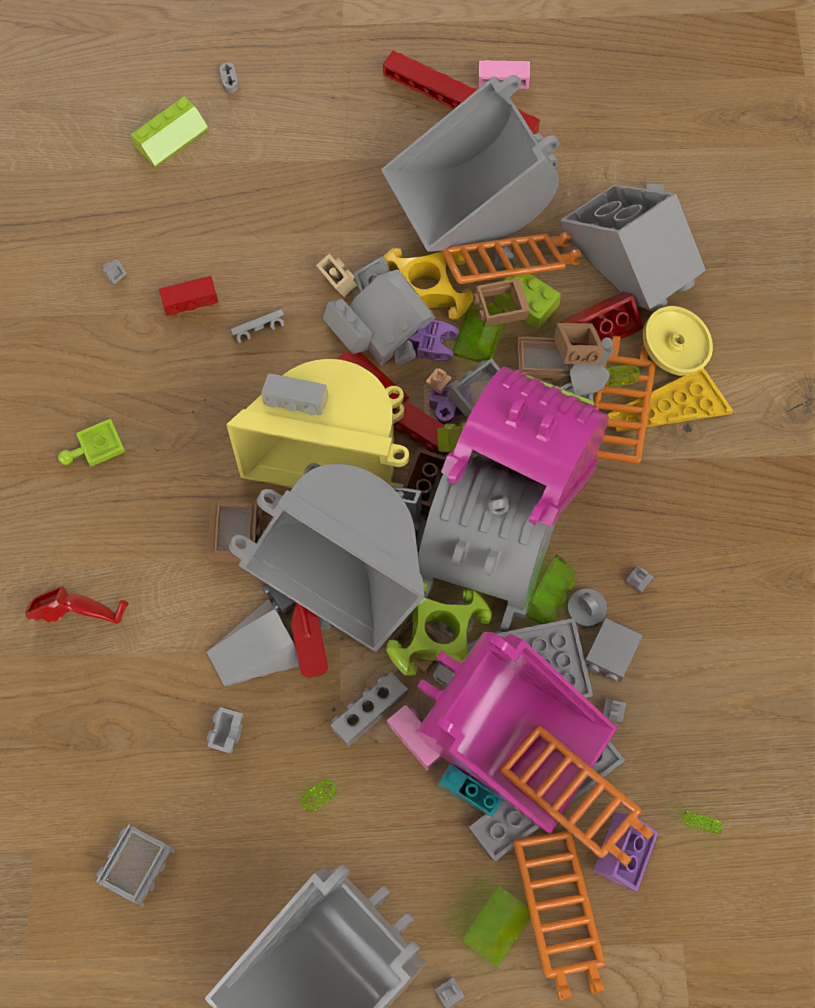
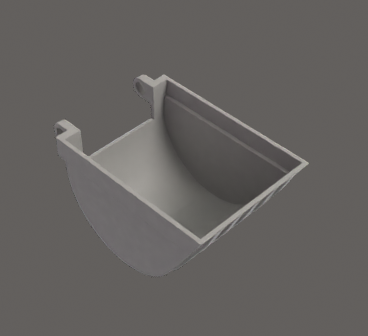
M511 75L502 82L495 76L492 77L381 169L427 252L444 250L450 246L493 241L507 237L534 220L553 199L559 184L558 173L555 170L559 162L555 155L550 154L559 147L560 143L554 135L543 138L542 134L532 133L510 97L522 85L517 75Z
M472 452L463 477L456 485L447 482L448 476L443 474L429 512L418 555L420 575H422V580L427 583L424 598H429L434 577L507 600L508 605L500 630L507 632L513 617L525 621L556 522L551 527L542 522H539L537 525L529 522L530 515L536 504L541 500L546 485L489 457ZM497 494L507 495L509 510L502 515L492 514L487 502L489 497Z
M311 463L306 467L304 475L296 482L292 490H286L283 496L271 489L261 491L257 498V504L274 518L257 544L242 535L234 536L229 543L231 553L241 559L238 566L375 652L424 598L414 523L405 502L383 479L356 466L346 464L321 466L317 463ZM264 497L270 498L273 503H267ZM235 543H241L244 549H239Z
M341 865L339 868L329 872L323 868L309 878L204 999L212 1008H388L426 965L425 960L417 953L420 950V946L415 941L409 944L401 936V933L415 918L407 912L394 925L390 924L377 910V907L391 893L385 886L379 889L371 898H366L347 877L350 871L345 865Z

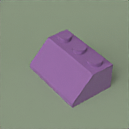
M615 812L604 843L628 814ZM643 821L641 822L653 831V835L648 841L630 826L615 844L632 858L627 867L608 852L604 858L598 857L593 870L603 878L635 892L639 889L659 833Z

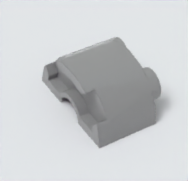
M222 707L219 708V711L216 710L213 717V722L216 724L214 730H210L207 735L206 741L209 742L207 747L231 754L234 743L237 744L243 728L241 721L244 715Z

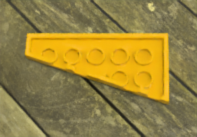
M703 367L695 373L685 375L652 392L646 427L732 414L733 410ZM639 398L627 405L642 407L643 398ZM612 411L607 415L609 416L608 419L639 423L641 414ZM613 427V429L615 430V432H621V431L631 430V429H624V428Z

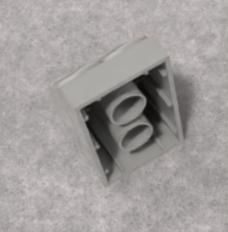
M614 184L560 220L564 231L569 232L571 235L569 240L590 260L591 264L620 293L624 291L633 295L636 306L646 308L648 311H656L663 308L668 302L667 297L674 292H683L695 285L694 279L706 271L676 193Z

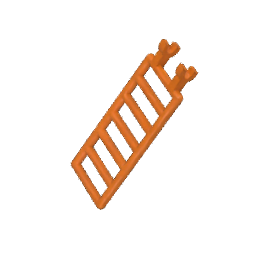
M569 232L553 237L543 233L450 246L442 250V254L458 284L564 269L566 264L580 265V261L576 257L582 255L579 249L567 254H560L556 246L569 247V243L566 240L571 239ZM544 241L557 263L547 264L535 242ZM528 243L540 265L530 266L519 244ZM511 245L523 268H513L502 246ZM494 248L506 270L496 271L485 249ZM468 251H478L489 273L479 274ZM452 253H461L472 275H461L451 255Z
M613 336L614 351L607 362L648 367L646 376L608 370L609 378L646 383L644 391L604 386L601 391L594 393V404L598 407V410L605 409L641 414L639 423L608 419L607 426L638 430L637 439L603 435L601 441L634 446V456L598 451L596 458L639 464L642 458L656 363L653 360H647L648 353L644 342L642 343L640 359L618 356L621 337ZM602 393L643 398L642 407L602 402L601 396Z
M541 725L534 727L499 769L503 776L599 858H604L609 852L627 867L632 858L615 845L630 826L638 831L647 841L653 835V831L637 819L641 814L640 807ZM540 735L548 744L520 777L516 776L509 769ZM556 748L565 757L538 789L534 791L526 782ZM571 762L574 763L581 771L554 803L550 805L542 796ZM589 776L598 784L567 819L558 810L582 781ZM605 789L614 798L587 831L583 833L575 826V823ZM620 803L623 804L631 812L602 847L598 846L591 838Z
M566 830L514 840L513 846L543 972L546 978H555L558 1001L572 997L565 975L587 971L590 993L603 991L604 986L597 968L604 967L605 960L573 835ZM564 839L566 841L568 852L525 860L523 851L525 846ZM571 861L574 873L530 880L528 868ZM576 881L579 892L577 895L540 902L535 901L533 889ZM577 903L582 904L584 916L544 924L540 922L538 914L540 910ZM587 924L589 938L546 946L543 933ZM592 946L595 960L551 968L549 955Z

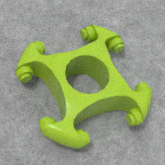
M423 581L424 592H426L427 583L425 581ZM463 589L462 599H464V603H469L468 605H447L423 598L412 611L413 635L410 646L402 649L398 641L389 640L386 649L394 665L404 675H416L417 665L410 660L425 659L436 661V657L440 652L447 654L459 663L465 660L468 655L466 631L469 619L477 617L481 623L489 624L492 615L485 600L475 590ZM430 621L445 623L452 630L454 641L449 644H439L432 641L425 631V624Z

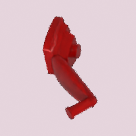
M62 586L36 596L26 608L25 615L28 620L35 619L38 621L44 619L49 623L60 620L64 614L71 611L118 624L122 621V616L129 603L125 600H120L118 608L114 613L107 606L89 597L74 593L67 595V591Z

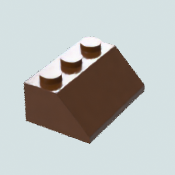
M417 448L403 488L421 491L422 509L420 514L429 516L436 491L443 476L441 471L447 457Z

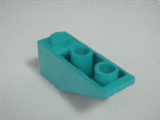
M451 764L437 784L454 797L493 817L503 801L500 796Z

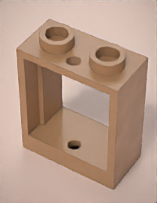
M519 278L477 286L475 294H473V301L475 305H478V316L480 321H483L484 327L526 319L530 311ZM510 292L516 311L489 316L484 297Z
M557 323L553 339L564 364L601 363L604 347L593 324ZM571 343H588V345H571Z
M412 612L387 639L388 643L389 640L399 642L413 625ZM429 623L425 624L426 633L438 641L437 643H450V638ZM418 659L410 660L415 662L417 669L425 675L437 662L425 659L422 662Z

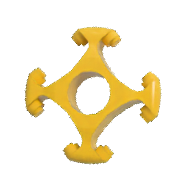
M392 247L383 256L387 261L390 271L398 269L410 284L421 276H429L438 281V284L430 289H419L411 284L428 308L450 307V310H448L449 319L458 320L470 307L473 301V292L471 289H465L462 293H457L452 288L446 273L447 262L442 254V250L422 257L400 258L402 257L401 248ZM461 253L451 254L457 265L465 263Z

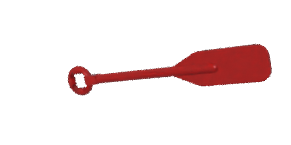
M296 602L291 626L301 674L307 678L321 676L327 672L328 662L318 616Z

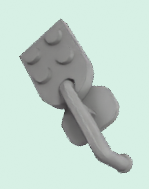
M610 338L602 340L604 351L600 364H574L570 370L572 382L564 385L561 389L594 402L592 393L601 391L609 380V372L604 368V365L614 351L612 340Z

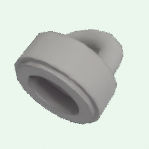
M497 494L488 498V507L492 514L502 515L509 510L507 495Z

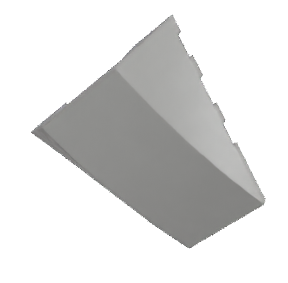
M269 599L207 651L224 687L245 682L255 677H264L271 673L283 672L290 668L299 667L296 647Z

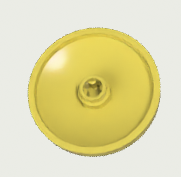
M677 306L663 307L655 311L644 325L643 342L645 349L651 359L663 370L674 375L685 376L699 371L711 359L713 352L711 334L704 322L691 311Z

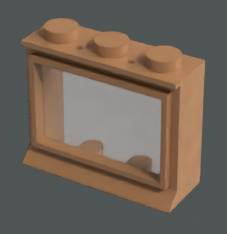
M518 337L516 344V365L518 370L539 380L541 378H551V384L553 385L558 384L560 378H568V382H572L570 370L574 364H564L553 338Z
M211 501L207 556L210 562H241V559L229 550V543L236 535L245 536L257 544L258 538L261 536V526H258L259 520H262V509L259 508L257 501ZM235 543L236 547L244 549L241 543Z

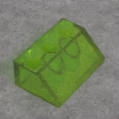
M494 302L486 304L489 316L506 313ZM475 306L467 310L453 349V355L479 363L493 358L505 323L484 327L483 321H480L478 316L479 308Z
M555 555L528 603L526 616L540 624L555 621L558 612H556L558 606L564 605L568 597L565 595L567 590H572L577 581L574 579L576 572L559 555Z
M498 885L462 939V943L498 968L530 919L529 909L515 896Z

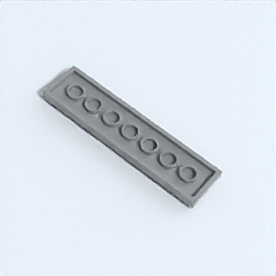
M609 741L592 768L604 778L620 766L625 759ZM587 776L569 804L593 787L596 782ZM504 800L493 817L485 814L472 824L469 830L495 863L514 848V840L527 838L540 827L529 821Z

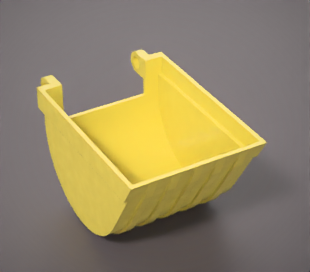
M337 359L314 360L301 364L283 375L285 377L327 385L328 398L322 416L316 414L309 415L301 411H289L281 407H270L263 403L262 395H260L250 406L243 409L226 424L241 478L293 488L296 482L304 475L306 467L311 463H317L321 466L346 464L365 469L377 475L389 485L403 488V484L392 482L395 467L405 466L409 461L408 449L394 444L393 424L404 416V407L401 404L404 400L403 390L398 386H391L385 389L371 372L357 364ZM392 393H396L399 395V397L397 399H391L389 398V395ZM397 408L400 412L392 414V409ZM396 453H403L404 458L397 460L394 455Z

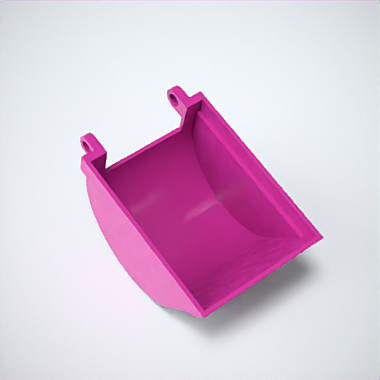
M506 366L502 367L493 376L480 395L462 430L455 449L447 455L441 473L448 476L447 482L456 485L462 479L474 450L546 485V489L541 500L534 507L529 522L534 525L542 522L551 527L595 473L598 464L596 456L609 416L599 411L597 406L592 404L586 405L580 402L578 397L573 395L567 396L559 388L554 386L550 388L542 380L527 377V374L518 369L514 371Z
M483 632L463 662L459 663L443 652L438 654L436 661L455 673L444 690L440 691L424 680H421L417 685L421 692L435 700L436 703L417 729L416 734L425 744L453 766L500 796L529 821L550 834L557 821L503 776L499 771L500 767L534 727L541 725L592 768L617 730V727L522 638L512 634H508L505 638L495 633ZM538 735L509 770L520 777L546 747L548 742ZM555 748L526 784L536 791L565 756ZM571 762L544 793L542 798L552 805L581 769ZM582 783L558 810L561 814L564 813Z

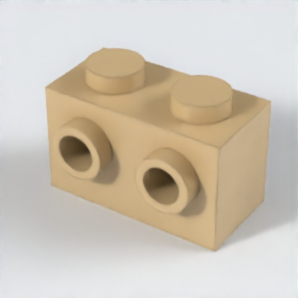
M328 254L316 265L334 288L344 297L357 286L353 280L355 276L349 269L347 271L344 270L345 264L339 258L335 259L332 255Z

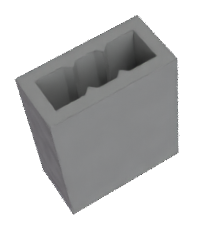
M606 618L586 658L585 664L587 669L594 673L600 672L606 675L605 677L610 681L621 682L643 635Z

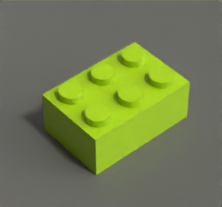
M531 274L506 277L504 281L520 279L530 309L527 318L523 320L539 330L560 305L561 293ZM510 292L495 295L496 303L510 312L516 311Z

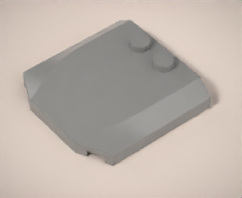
M398 269L379 275L353 299L350 305L354 313L373 333L368 350L381 366L388 362L394 356V351L419 328L423 330L436 318Z

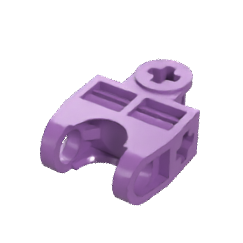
M433 320L423 330L419 328L407 340H411L413 348L418 349L419 358L433 361H450L454 353L442 345L441 342L456 339L459 335V330L446 322Z
M447 386L442 394L432 389L429 399V408L436 409V420L443 425L454 424L456 414L464 415L452 399L446 396L451 390L449 386ZM470 386L460 392L468 403Z

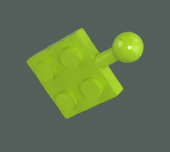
M110 418L77 432L76 435L81 447L73 451H61L58 455V460L63 465H69L72 463L73 458L85 454L90 467L124 453L125 449Z

